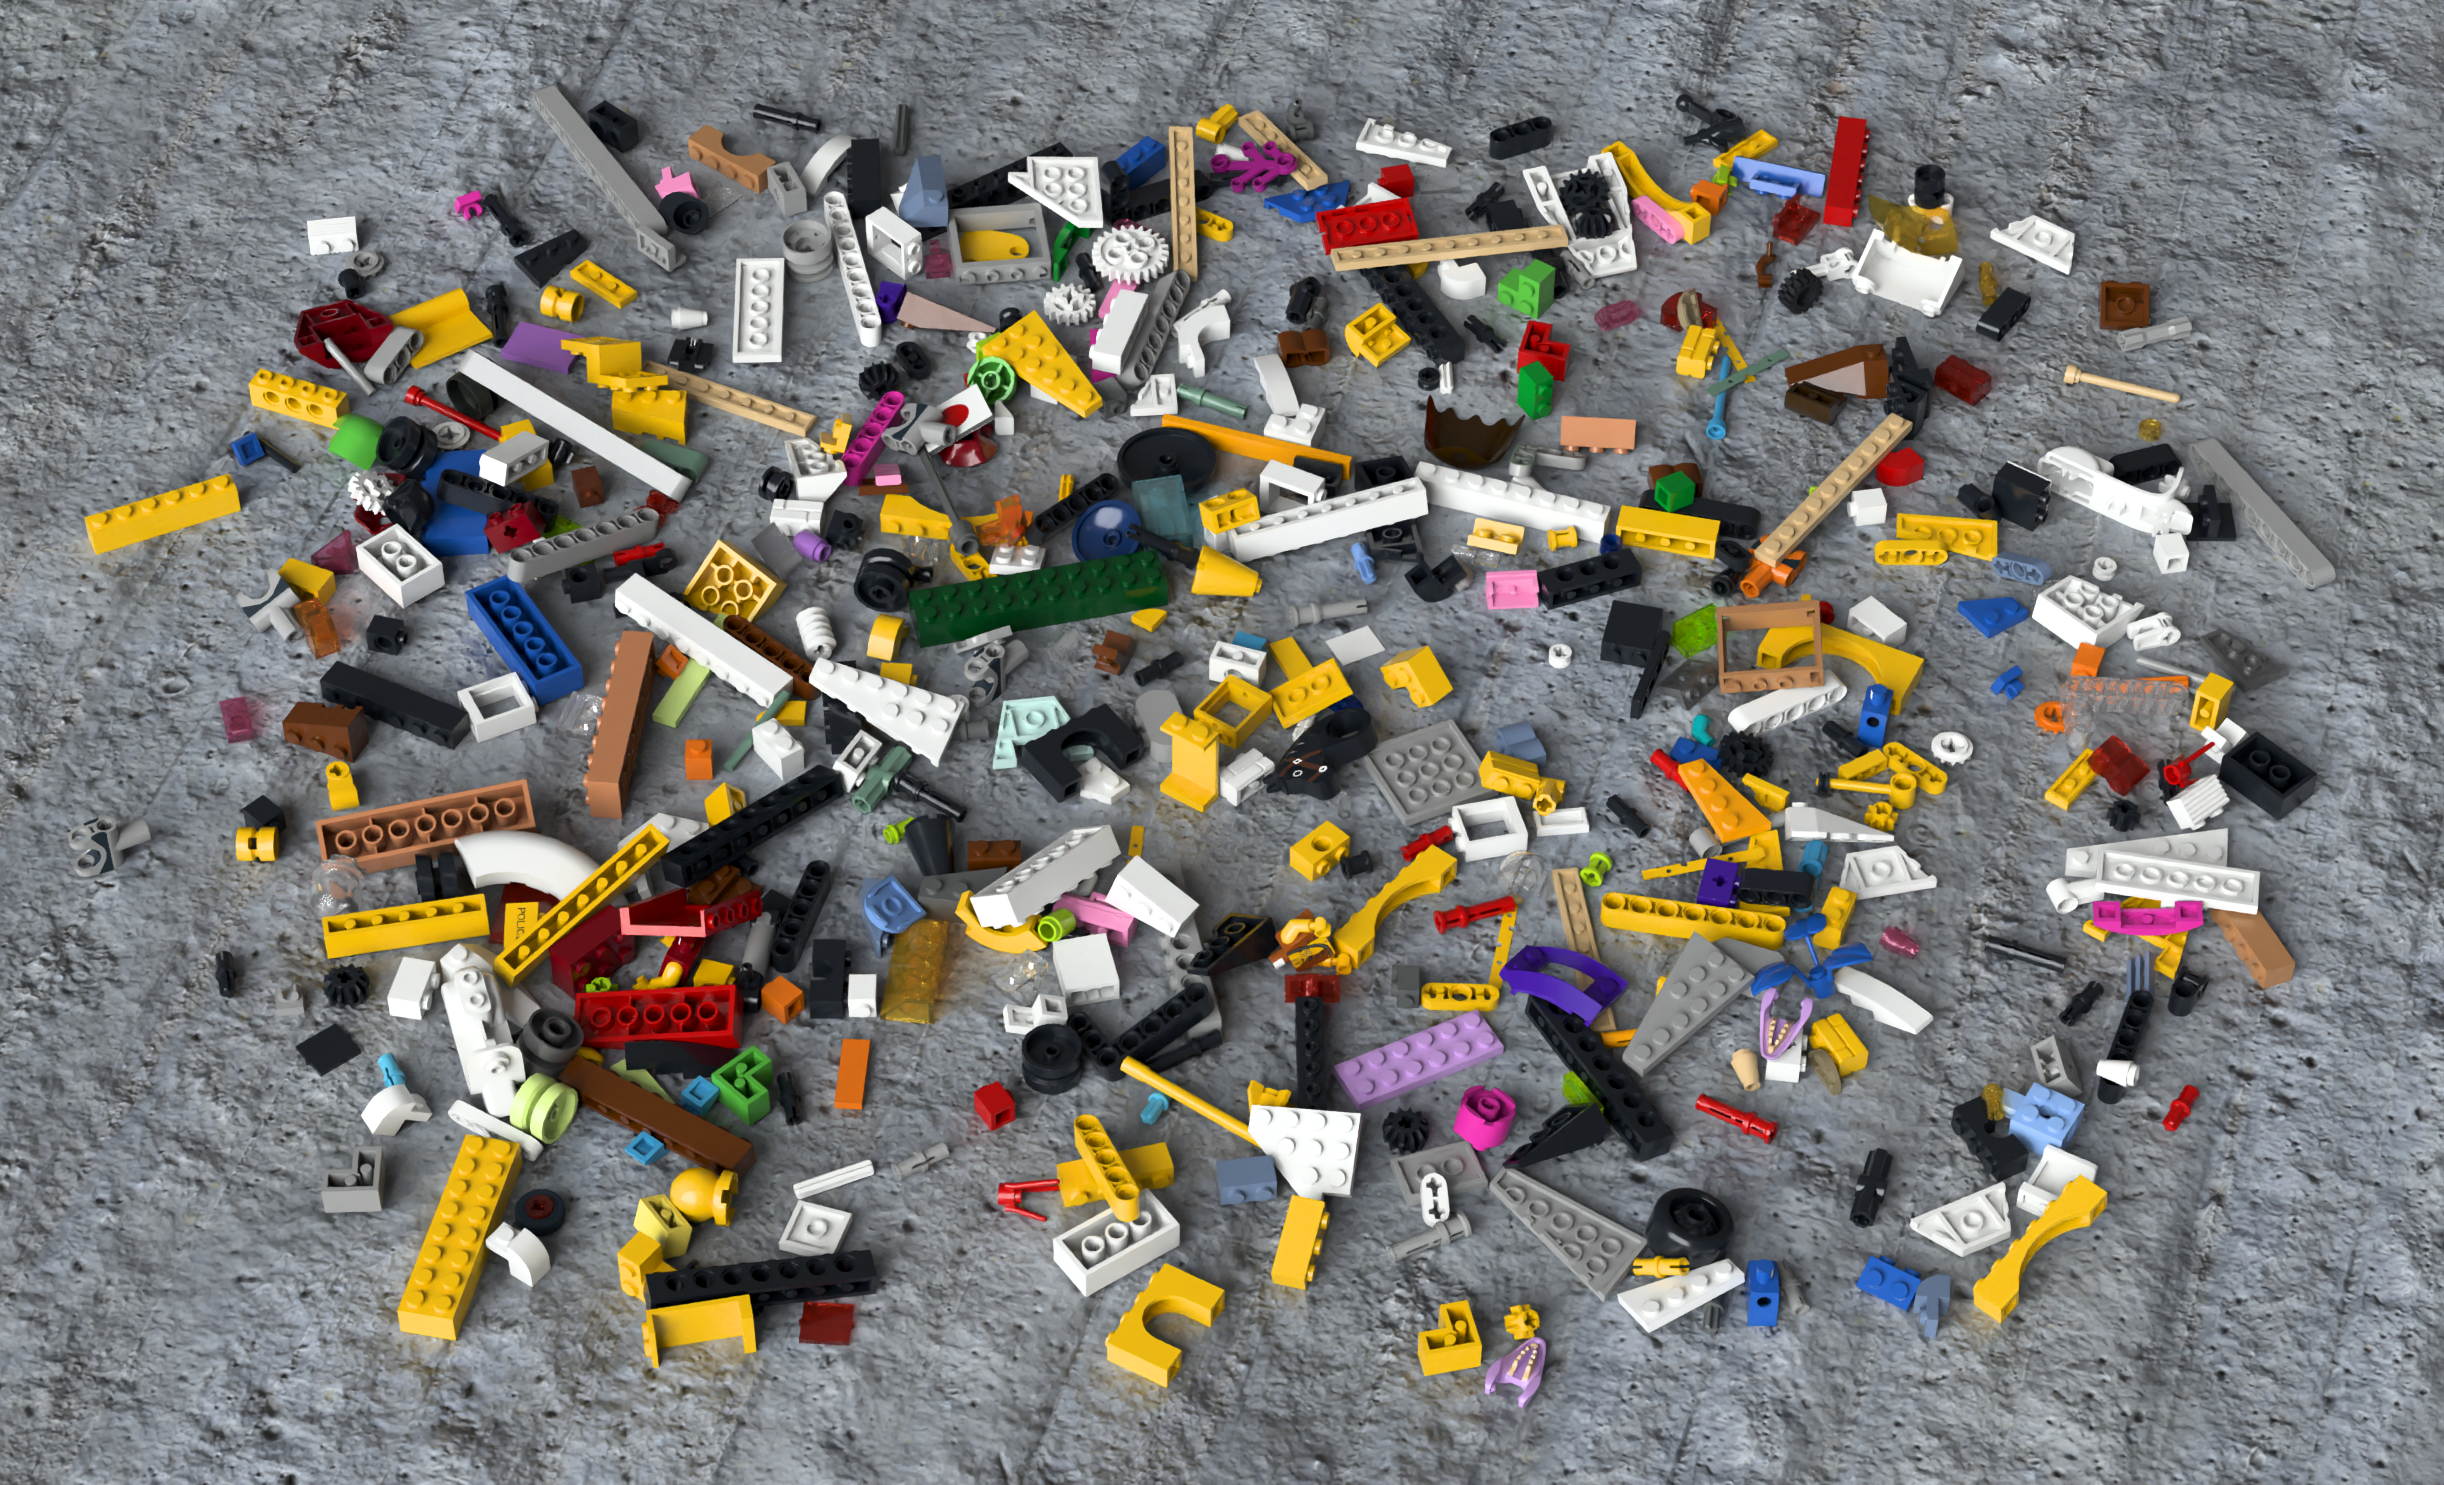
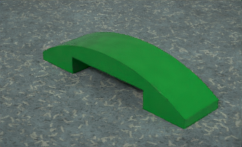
M1070 221L1063 227L1053 246L1054 281L1059 282L1068 269V253L1079 237L1089 239L1096 228H1079Z

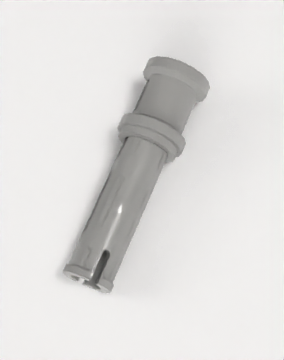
M1365 598L1324 605H1319L1316 602H1311L1310 605L1302 607L1290 605L1289 619L1293 628L1306 623L1317 625L1323 619L1366 614L1367 607L1357 608V606L1367 603Z
M1461 1212L1457 1214L1456 1218L1446 1222L1438 1221L1433 1225V1228L1386 1246V1252L1390 1261L1395 1263L1439 1244L1447 1246L1454 1239L1462 1236L1469 1237L1472 1235L1471 1227L1467 1217Z

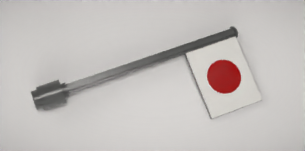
M977 383L935 407L943 415L944 419L941 423L954 425L956 428L955 442L995 419ZM925 442L918 451V455L952 523L949 529V536L958 553L964 556L973 555L979 548V538L972 524L966 520H961L931 458L933 454L947 446Z

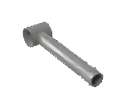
M1785 810L1765 816L1772 822L1771 830L1785 826ZM1701 827L1690 835L1689 842L1700 858L1705 859L1720 856L1723 851L1722 847L1748 839L1750 836L1722 843L1716 833H1712L1708 827Z

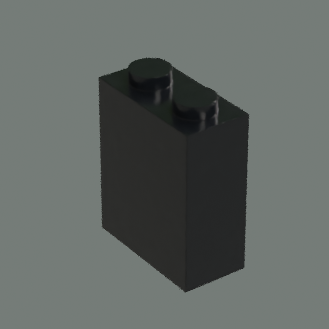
M1613 600L1602 639L1600 660L1645 668L1661 631L1663 609Z

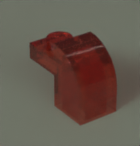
M1683 292L1673 294L1662 304L1660 324L1679 333L1682 332L1683 327L1678 318L1677 306ZM1696 292L1703 329H1714L1716 327L1718 309L1702 302V294Z

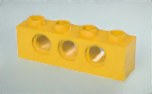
M262 368L258 370L248 383L252 405L336 430L339 429L332 426L339 417L350 414L348 395L342 391Z

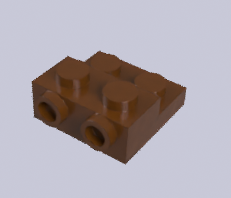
M2115 280L2101 282L2098 290L2099 329L2126 330L2149 326V284H2142L2136 281L2118 283Z
M727 864L689 886L687 895L689 904L715 905L756 889H760L761 897L763 895V886L741 877L740 869Z

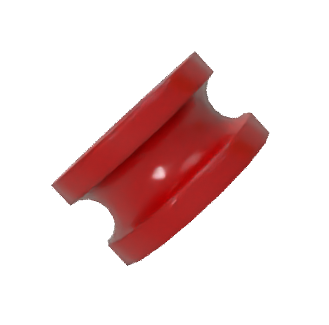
M1821 601L1819 602L1821 623L1829 625L1834 621L1833 606L1829 602Z

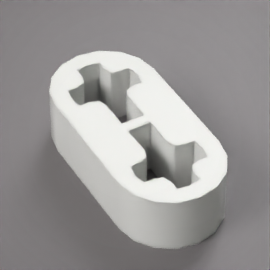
M1430 1173L1422 1180L1420 1196L1424 1222L1433 1228L1436 1222L1447 1221L1450 1209L1446 1180L1440 1174ZM1430 1182H1434L1435 1186L1439 1187L1436 1197H1433L1432 1189L1427 1188ZM1434 1204H1437L1438 1213H1443L1439 1219H1435V1216L1430 1214Z

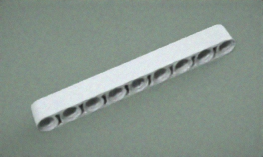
M837 191L829 192L824 196L825 220L830 230L831 241L860 341L864 346L875 347L882 342L881 318L844 195Z

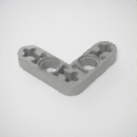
M1517 445L1510 459L1509 474L1516 477H1529L1535 464L1583 470L1585 469L1587 456L1575 451L1533 445Z

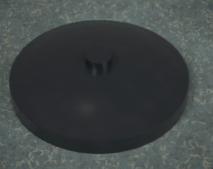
M1176 427L1153 428L1132 436L1122 445L1117 456V470L1122 482L1138 494L1158 499L1180 498L1196 493L1212 480L1216 472V454L1212 445L1204 437L1193 431Z

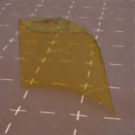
M1868 194L1869 208L1875 223L1899 246L1911 253L1924 256L1943 255L1956 251L1957 235L1952 218L1947 210L1940 207L1936 209H1923L1918 206H1902ZM1933 216H1939L1943 220L1942 228L1937 231L1930 229L1928 224ZM1918 237L1923 238L1925 242H1920Z

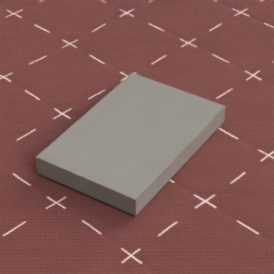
M1466 1140L1390 1159V1167L1408 1207L1421 1204L1420 1185L1424 1177L1430 1173H1437L1444 1177L1447 1183L1448 1197L1488 1187V1180L1471 1143ZM1430 1182L1427 1188H1431L1433 1197H1436L1439 1187H1436L1434 1182Z

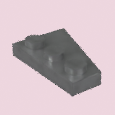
M2222 628L2200 637L2199 644L2244 693L2286 676V667L2281 664L2278 666L2268 661V656L2261 652L2259 654L2254 653L2246 648L2245 642Z

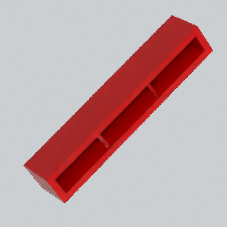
M1839 116L1823 224L1851 227L1852 218H1857L1859 204L1855 203H1859L1861 189H1857V187L1862 188L1863 174L1860 173H1864L1866 159L1862 158H1866L1868 144L1864 143L1869 142L1870 129H1866L1867 119Z

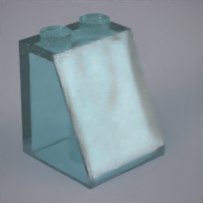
M1181 475L1132 482V507L1140 515L1143 528L1170 541L1178 539L1182 542V545L1193 549V529ZM1144 544L1140 545L1142 551L1154 550ZM1157 551L1159 557L1165 556V554Z

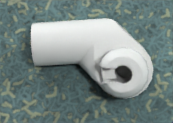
M1095 875L1089 879L1082 880L1077 888L1067 892L1082 897L1089 896L1098 880V876Z

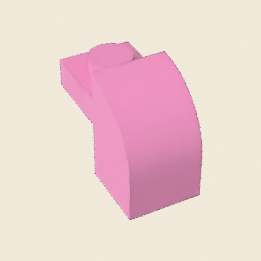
M670 166L662 169L663 179L660 180V184L655 185L661 199L672 192L680 191L701 200L699 189L690 172L676 177Z

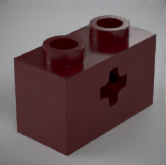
M530 500L523 504L516 503L509 510L502 513L498 511L491 514L483 531L498 554H501L540 538L546 523Z

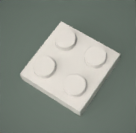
M1012 543L996 544L990 562L989 574L1008 575L1042 569L1046 559V548L1033 545L1025 547L1015 546Z
M798 1200L779 1241V1249L803 1256L838 1253L852 1222V1213Z

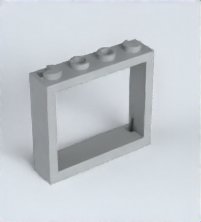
M1040 203L948 209V226H946L956 286L1051 279V258ZM1036 227L1041 257L962 263L958 232Z

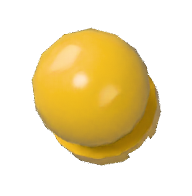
M704 1167L687 1168L678 1174L671 1183L669 1199L681 1215L692 1223L706 1222L714 1217L716 1226H730L735 1213V1208H730L732 1194L738 1195V1174L731 1170H724L721 1176L718 1177L712 1170Z

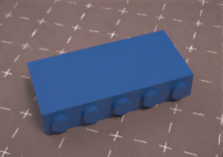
M486 449L436 452L433 462L422 474V477L426 478V480L422 481V486L433 497L436 507L435 513L422 528V530H426V532L421 533L422 546L424 548L427 547V550L434 557L489 554V539L483 531L489 516L444 502L436 495L441 472L445 469H455L480 477L479 461L482 454L486 452Z

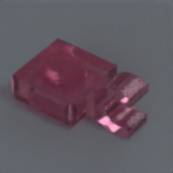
M939 239L930 240V255L924 256L926 279L950 277L948 254L940 253Z

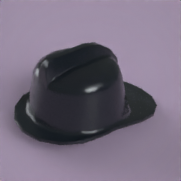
M680 191L672 192L661 200L658 212L665 220L667 226L688 235H696L704 229H709V209L701 200Z

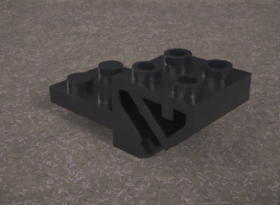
M1905 336L1897 337L1895 348H1892L1893 365L1889 367L1890 381L1886 384L1887 401L1883 403L1886 416L1894 413L1913 423L1912 430L1901 441L1913 440L1922 429L1924 419L1930 415L1934 380L1929 368H1918Z

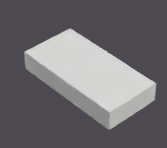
M1585 807L1556 809L1554 812L1549 813L1548 816L1539 815L1538 811H1533V821L1537 837L1589 832V822Z

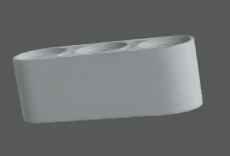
M401 325L396 326L366 364L364 370L365 378L368 381L379 384L392 385L422 347L424 342L422 331Z

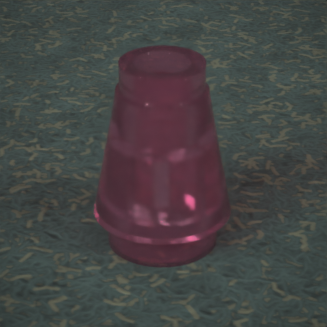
M1890 925L1887 926L1878 943L1884 946V950L1914 959L1921 946L1897 926L1892 927Z

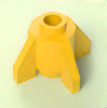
M1251 1080L1247 1090L1250 1113L1252 1105L1295 1108V1105L1288 1101L1291 1095V1091L1288 1089L1277 1091L1272 1088H1264L1262 1084Z

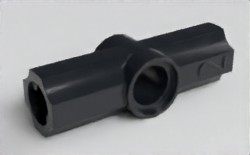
M1552 248L1529 251L1533 260L1537 259L1556 268L1553 297L1555 299L1563 298L1569 292V284L1563 273L1561 257L1559 255L1555 256Z
M1877 1148L1870 1151L1863 1173L1860 1172L1855 1190V1200L1849 1219L1857 1227L1866 1228L1867 1226H1873L1879 1204L1883 1203L1888 1184L1887 1178L1893 1156L1887 1150Z

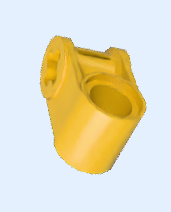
M342 761L330 763L326 767V776L332 811L359 807L356 786L353 784L349 766Z

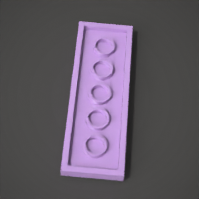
M1476 1009L1333 1066V1074L1358 1111H1361L1501 1055L1504 1052V1046Z

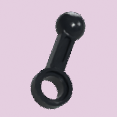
M1681 94L1675 102L1679 111L1689 112L1710 126L1736 118L1735 114L1725 109H1715L1713 113L1694 102L1693 98L1688 94Z

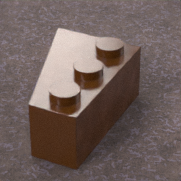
M297 702L282 722L286 741L351 763L355 762L369 743L363 706H356L355 709H345L344 705H336L335 708L325 707L324 703Z

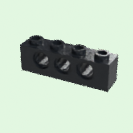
M1630 548L1537 572L1538 595L1547 610L1640 586L1642 567Z

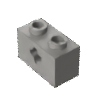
M790 162L767 167L768 189L784 216L787 217L807 211L806 189Z
M2055 1035L2030 1047L2042 1086L2070 1098L2083 1092L2070 1049Z

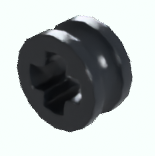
M1430 367L1421 369L1418 373V386L1425 391L1437 389L1440 382L1439 371Z

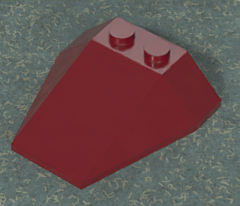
M344 299L301 311L293 341L295 347L302 355L328 369H340L343 367L324 347L323 341L330 338L351 362L362 363L368 361L375 354L394 326L387 315L349 299Z

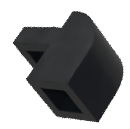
M1454 554L1433 569L1423 560L1404 574L1413 591L1426 602H1439L1450 597L1452 593L1449 589L1468 575Z

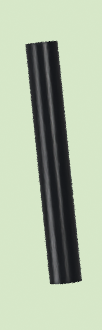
M246 431L244 435L250 433L251 431ZM257 436L266 455L294 474L299 471L300 466Z

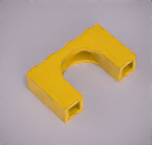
M1165 1263L1159 1272L1155 1271L1146 1290L1141 1291L1137 1295L1135 1304L1130 1312L1126 1311L1123 1314L1116 1331L1109 1333L1105 1342L1107 1360L1167 1388L1182 1368V1350L1150 1335L1145 1329L1146 1324L1158 1315L1178 1313L1211 1327L1225 1308V1290Z

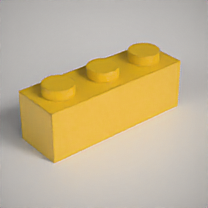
M1879 749L1870 751L1866 755L1841 765L1838 769L1837 779L1864 781L1885 771L1888 758Z

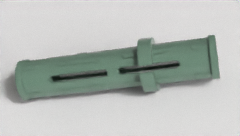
M1182 382L1180 383L1181 387L1178 386L1176 396L1196 403L1198 407H1208L1243 421L1248 415V405L1207 392L1208 390L1205 388L1198 389Z

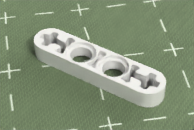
M456 1100L448 1110L449 1116L455 1122L483 1137L520 1143L522 1157L528 1160L535 1161L544 1150L542 1144L532 1136L461 1100Z

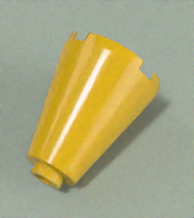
M1203 545L1190 593L1195 595L1253 597L1254 592L1259 593L1262 579L1258 578L1259 572L1210 546Z

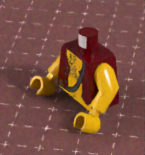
M665 936L660 938L659 941L667 946L669 950L665 955L658 977L652 978L649 982L642 975L636 979L637 984L632 986L633 989L685 987L701 958L705 940L702 937Z

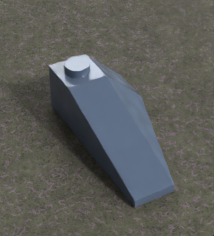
M918 156L915 160L899 205V218L913 228L948 226V198L941 156Z

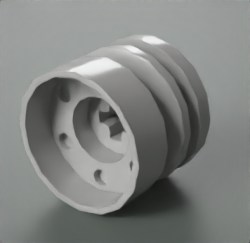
M802 219L789 224L783 230L781 241L787 274L792 279L804 283L818 282L826 278L833 271L835 264L829 228L824 223L814 219Z

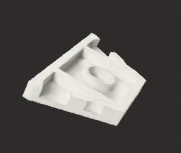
M2035 215L2027 217L2022 221L2009 223L2007 229L1999 231L1995 228L1991 231V239L2061 272L2070 274L2075 239L2074 233Z
M658 813L618 843V851L650 823L670 841L667 853L709 829V823Z
M1897 845L1847 853L1839 888L1855 892L1857 900L1935 888L1937 879L1934 875L1928 876L1920 870L1921 865L1916 860L1908 857L1906 852Z
M1998 1183L1912 1218L1910 1227L1961 1257L2010 1238L2011 1225L2010 1219H2008L2009 1209L2005 1197V1183Z

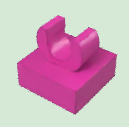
M476 190L456 198L454 203L456 213H463V217L467 221L471 218L469 210L476 211L478 217L482 214L480 206L482 197L479 191Z

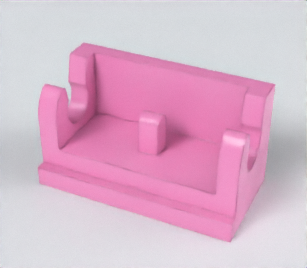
M1536 570L1486 572L1485 594L1488 610L1538 607L1537 593H1539Z

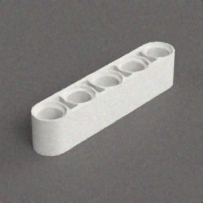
M1824 670V686L1779 689L1735 708L1730 713L1728 722L1738 733L1742 730L1747 736L1753 733L1754 737H1757L1839 702L1846 695L1847 687L1831 670Z

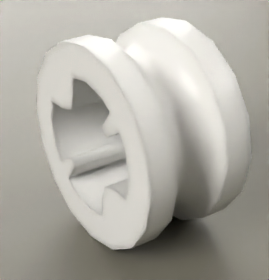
M2107 557L2096 559L2092 571L2093 576L2102 581L2113 579L2117 568L2116 562Z
M1556 644L1549 649V663L1552 666L1565 668L1570 665L1572 656L1570 647L1564 644Z

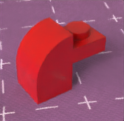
M1910 446L1896 453L1890 451L1876 466L1875 479L1889 486L1900 487L1909 485L1922 479L1924 460Z

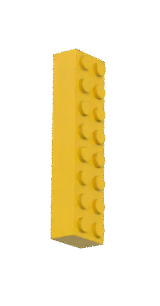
M469 1134L465 1135L397 1309L401 1331L456 1341L490 1249L486 1247L485 1240L500 1226L523 1165L520 1143Z

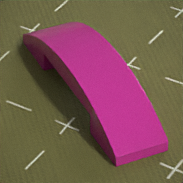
M2093 901V920L2095 926L2121 934L2139 936L2174 934L2203 925L2202 901H2175L2174 908L2120 909V901Z

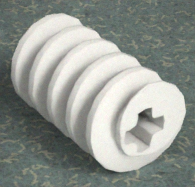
M818 606L801 611L796 617V622L806 656L814 662L817 661L818 657L827 660L836 647V640L827 617V611Z

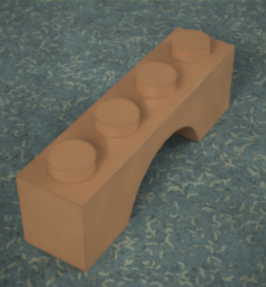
M707 124L688 138L689 156L694 160L707 165L758 194L768 188L767 167L777 165L776 161L761 153L739 156L725 150L724 133Z

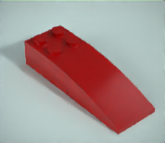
M736 984L576 993L574 1019L583 1031L582 1047L625 1050L624 1042L674 1041L707 1044L728 1049L741 1048L744 998Z

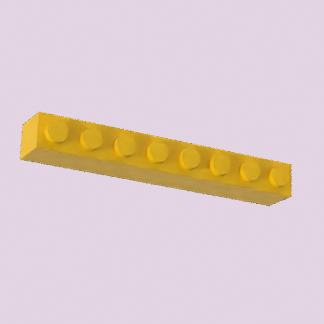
M650 823L495 958L493 971L512 989L550 956L549 947L604 909L659 861L660 857L667 853L670 841Z

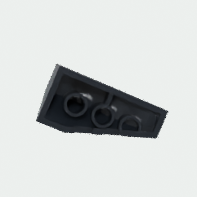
M1238 913L1228 914L1214 926L1212 938L1204 941V950L1195 955L1186 970L1188 974L1211 976L1267 958L1271 952L1280 946L1275 938L1276 930L1272 917Z
M1596 1102L1568 1104L1542 1123L1544 1129L1540 1132H1534L1529 1137L1531 1143L1520 1146L1503 1163L1505 1169L1522 1168L1583 1148H1593L1600 1145L1604 1141L1603 1137L1612 1130Z

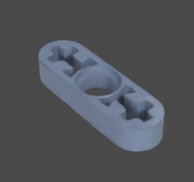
M2003 551L1991 560L1995 573L2004 578L2042 585L2052 577L2050 566L2041 559Z

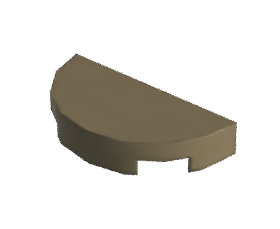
M1695 288L1688 289L1680 296L1677 306L1678 318L1685 332L1688 331L1691 325L1703 328Z
M1821 1048L1808 1052L1806 1055L1807 1062L1832 1096L1840 1094L1841 1082L1839 1073L1829 1054Z

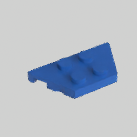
M1350 181L1322 185L1309 191L1298 189L1292 193L1265 198L1264 207L1268 210L1275 207L1279 209L1280 215L1289 217L1298 223L1316 220V212L1333 210L1340 205L1346 207L1348 192L1351 190Z

